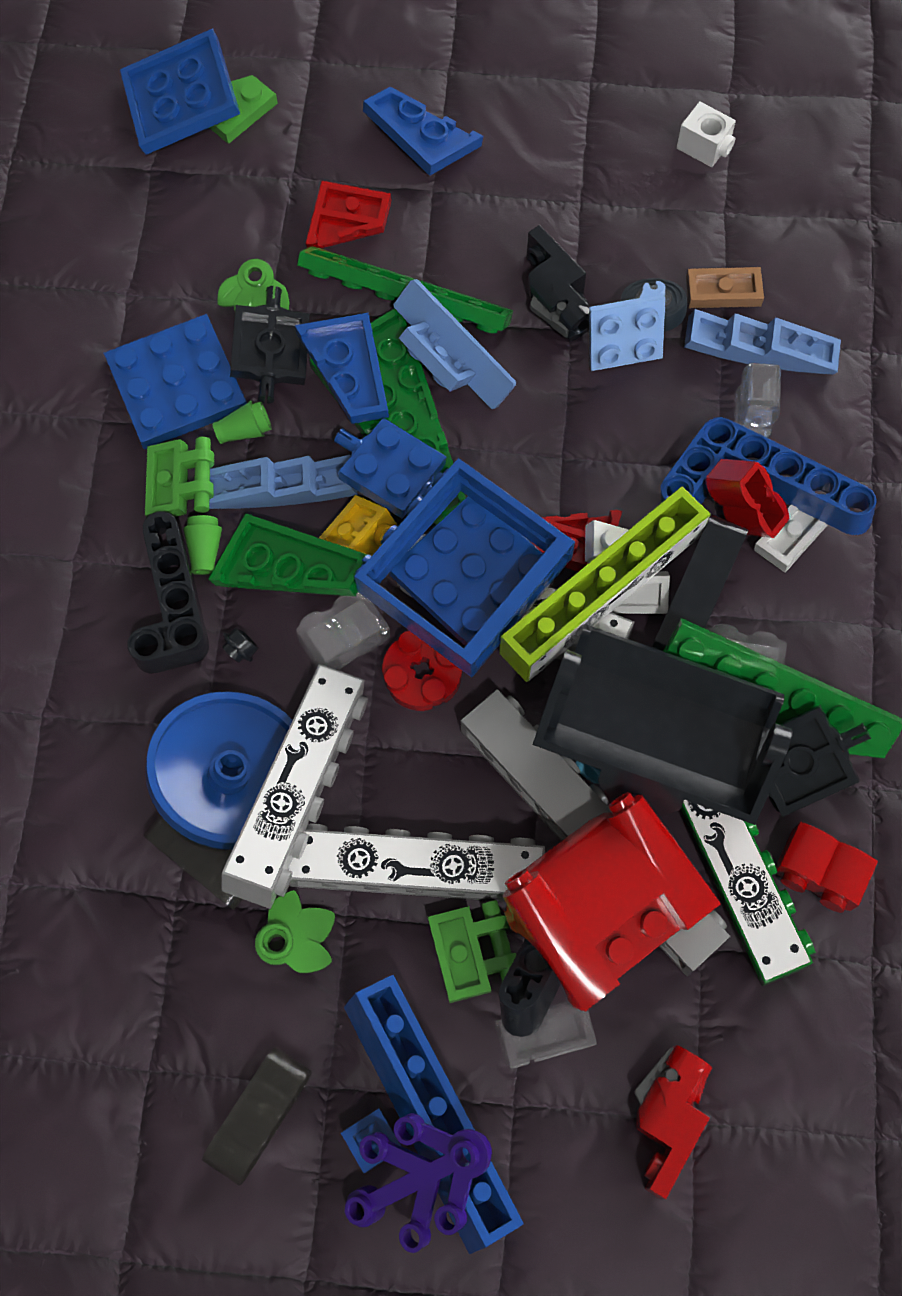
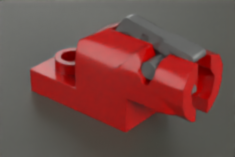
M678 1045L665 1052L634 1091L640 1104L637 1110L636 1129L666 1148L663 1155L656 1152L650 1160L643 1175L649 1179L645 1189L659 1199L665 1200L710 1119L709 1116L694 1108L693 1104L695 1102L699 1105L712 1067L700 1057Z

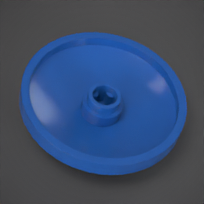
M239 692L203 694L177 706L156 728L149 744L145 763L148 792L159 814L173 829L194 842L212 848L233 850L293 720L270 702Z

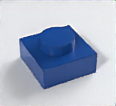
M380 1108L341 1132L363 1173L368 1172L383 1162L381 1160L378 1163L370 1164L362 1158L359 1146L364 1137L374 1132H382L391 1142L401 1146ZM372 1141L373 1151L379 1154L377 1143Z

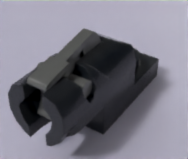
M538 225L528 232L527 257L531 264L536 267L529 273L528 293L532 298L530 309L561 335L573 341L589 330V307L591 306L583 295L586 272Z

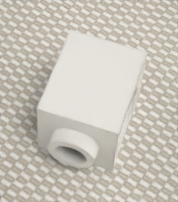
M699 101L681 125L677 149L713 167L720 156L726 157L735 143L736 138L732 134L736 120Z

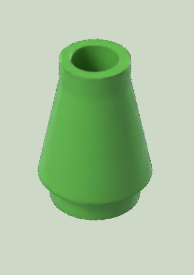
M249 401L223 419L213 423V429L220 444L229 441L264 437V432L272 430L267 411L261 401L254 404L252 401Z
M191 516L187 518V526L183 528L191 562V573L208 575L215 568L222 527L218 526V518L214 516Z

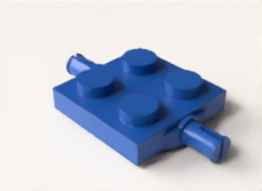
M382 418L372 432L361 440L343 428L334 439L336 444L352 452L351 457L339 470V480L387 508L401 519L407 514L411 503L418 496L424 497L431 490L436 475L446 465L447 457L385 418Z

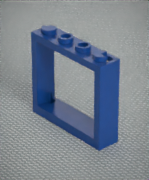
M458 458L443 474L439 472L436 475L432 484L433 487L424 497L420 495L411 503L407 511L408 516L399 526L393 525L387 530L381 540L382 545L372 556L368 554L362 559L363 564L355 572L354 578L357 591L472 678L500 645L501 636L521 620L572 559L575 541ZM460 491L545 551L464 648L379 585Z

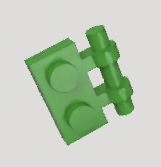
M196 438L195 450L188 451V445L181 439L147 446L146 517L160 511L170 513L174 517L186 515L187 500L194 499V510L196 512L204 513L209 511L210 499L214 495V484L210 482V468L214 466V452L211 451L210 438ZM195 468V481L187 482L188 469Z
M497 900L482 904L485 920L474 923L469 906L428 917L449 1003L490 993L491 987L488 975L500 973L503 982L517 955L511 952L506 933L509 925L506 916L501 915ZM485 935L490 936L495 954L494 958L483 960L478 942V937Z

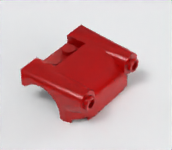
M630 792L619 796L608 805L611 812L602 813L589 820L528 867L517 872L505 882L508 889L502 896L507 904L504 914L509 926L514 932L525 937L544 957L561 982L572 1007L585 1012L620 985L617 980L671 936L680 929L689 930L721 905L720 901L641 794L633 797Z

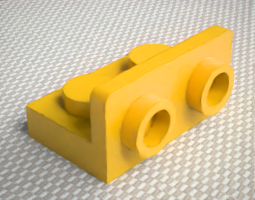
M355 495L319 538L372 556L382 545L381 540L391 526L397 525L387 508Z

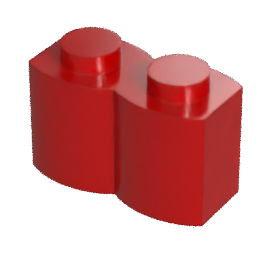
M721 459L706 476L708 491L714 501L723 506L725 519L748 529L747 535L775 538L788 522L789 512L786 503L778 493L773 491L771 478L767 470L760 463Z
M799 822L792 829L776 864L777 875L782 878L781 883L789 889L802 893L805 890L811 891L820 897L819 902L832 911L843 913L844 910L852 911L859 906L878 861L867 853L838 841L833 836L812 825Z

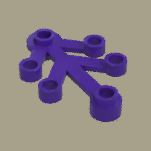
M410 1113L396 1121L394 1125L396 1139L401 1144L407 1146L420 1141L445 1155L432 1161L391 1142L382 1132H374L364 1137L360 1142L359 1150L366 1162L375 1164L383 1160L409 1173L379 1189L372 1185H365L351 1192L346 1200L345 1215L352 1224L358 1227H368L384 1216L386 1206L418 1191L411 1221L405 1224L399 1232V1241L402 1247L410 1253H415L426 1247L431 1240L429 1226L440 1180L453 1173L448 1203L436 1211L435 1224L438 1230L445 1235H453L466 1225L467 1213L465 1208L472 1179L482 1175L488 1169L492 1157V1148L486 1136L478 1131L463 1129L451 1135L426 1124L419 1115ZM407 1122L413 1126L414 1136L408 1134L406 1130ZM372 1141L377 1143L379 1154L373 1151ZM463 1148L469 1151L471 1155L470 1162L464 1156ZM359 1203L363 1206L364 1213L361 1211ZM447 1211L453 1214L455 1225H452L447 1220ZM411 1229L418 1233L419 1243L412 1238Z

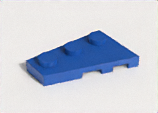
M392 87L384 89L363 102V112L429 176L482 146L483 135L475 131L468 134L456 127L455 120L447 116L443 119L434 116L426 111V105Z
M369 313L295 325L297 336L351 424L389 417Z

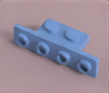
M418 279L409 282L394 303V308L411 325L399 337L407 347L409 354L414 359L422 362L433 374L434 380L440 386L447 388L449 392L468 384L491 409L499 407L516 386V381Z

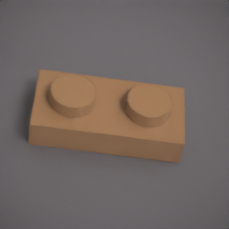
M761 267L688 269L686 283L689 308L762 306L764 293Z

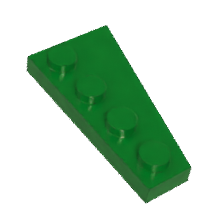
M245 514L208 580L215 586L356 597L358 591L354 578L355 572L363 564L362 559L367 554Z

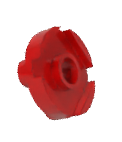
M405 631L397 641L392 643L383 659L382 672L386 687L393 699L405 708L415 711L431 710L433 706L451 700L460 687L462 670L410 631ZM421 662L428 663L429 668L433 670L432 675L425 674L422 679H417L416 671L412 669L415 664L420 665Z

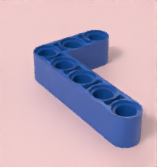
M723 417L710 419L704 424L660 486L661 503L683 486L702 504L709 494L706 476L721 459L755 461L767 470L772 481L773 491L778 493L786 504H792L798 510L846 534L860 535L865 533L871 526L876 507V495L867 486ZM715 441H722V442H724V443H714V442H715ZM754 457L757 458V460H749L746 458ZM694 469H703L704 471L696 472V471H693V470H694ZM781 474H789V475H792V476H791V477H783V476H781ZM815 491H823L827 494H817ZM850 508H857L862 510V512H854Z

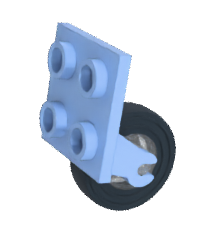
M642 279L625 288L620 302L589 307V367L591 371L662 359L664 332L680 325L686 315L687 297L683 288L675 282L666 279Z

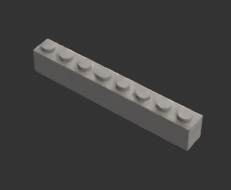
M497 689L461 720V733L554 834L562 841L589 820L602 813L611 812L607 806L609 801L606 795L595 784L588 786L578 775L580 769L572 759L532 745L539 725L536 724L533 727L523 717L525 712L521 705L510 695L505 698ZM713 910L689 930L680 929L659 947L688 977L730 935L725 931L727 928L725 921Z

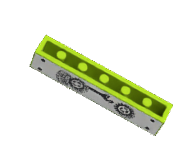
M683 486L680 487L501 636L499 654L526 682L530 681L580 638L584 624L594 627L702 536L711 513Z

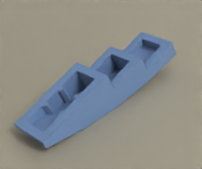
M694 309L688 316L684 348L755 366L794 372L834 375L838 372L841 340L776 317L769 324L736 313L729 320Z
M351 455L314 462L310 456H304L273 463L268 457L211 468L210 482L214 484V495L210 499L209 509L275 507L357 495V490L339 480V470Z

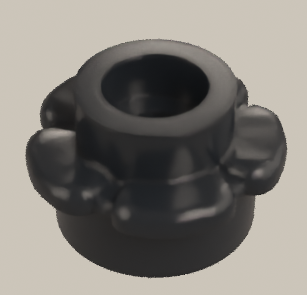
M235 627L229 634L226 632L223 634L226 643L222 648L238 663L243 659L249 662L253 661L252 655L259 647L245 632Z

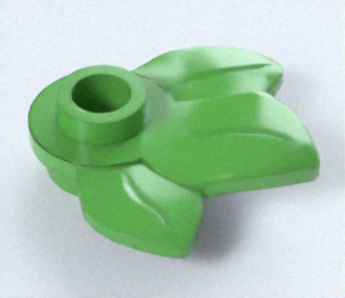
M250 259L244 262L239 268L238 274L226 279L218 291V305L222 307L234 306V310L236 305L250 307L266 305V288L269 286H273V299L275 298L276 286L282 289L280 307L289 310L290 303L285 286L274 279L271 266L261 259ZM254 271L262 273V277L258 281H251L249 275Z
M296 891L287 892L284 897L279 896L276 898L271 909H269L268 924L259 930L255 939L256 952L264 962L270 965L286 963L298 973L308 974L325 969L332 963V958L321 943L326 940L333 928L335 914L323 908L302 909L301 901ZM274 937H282L285 940V945L280 951H272L270 949V941Z

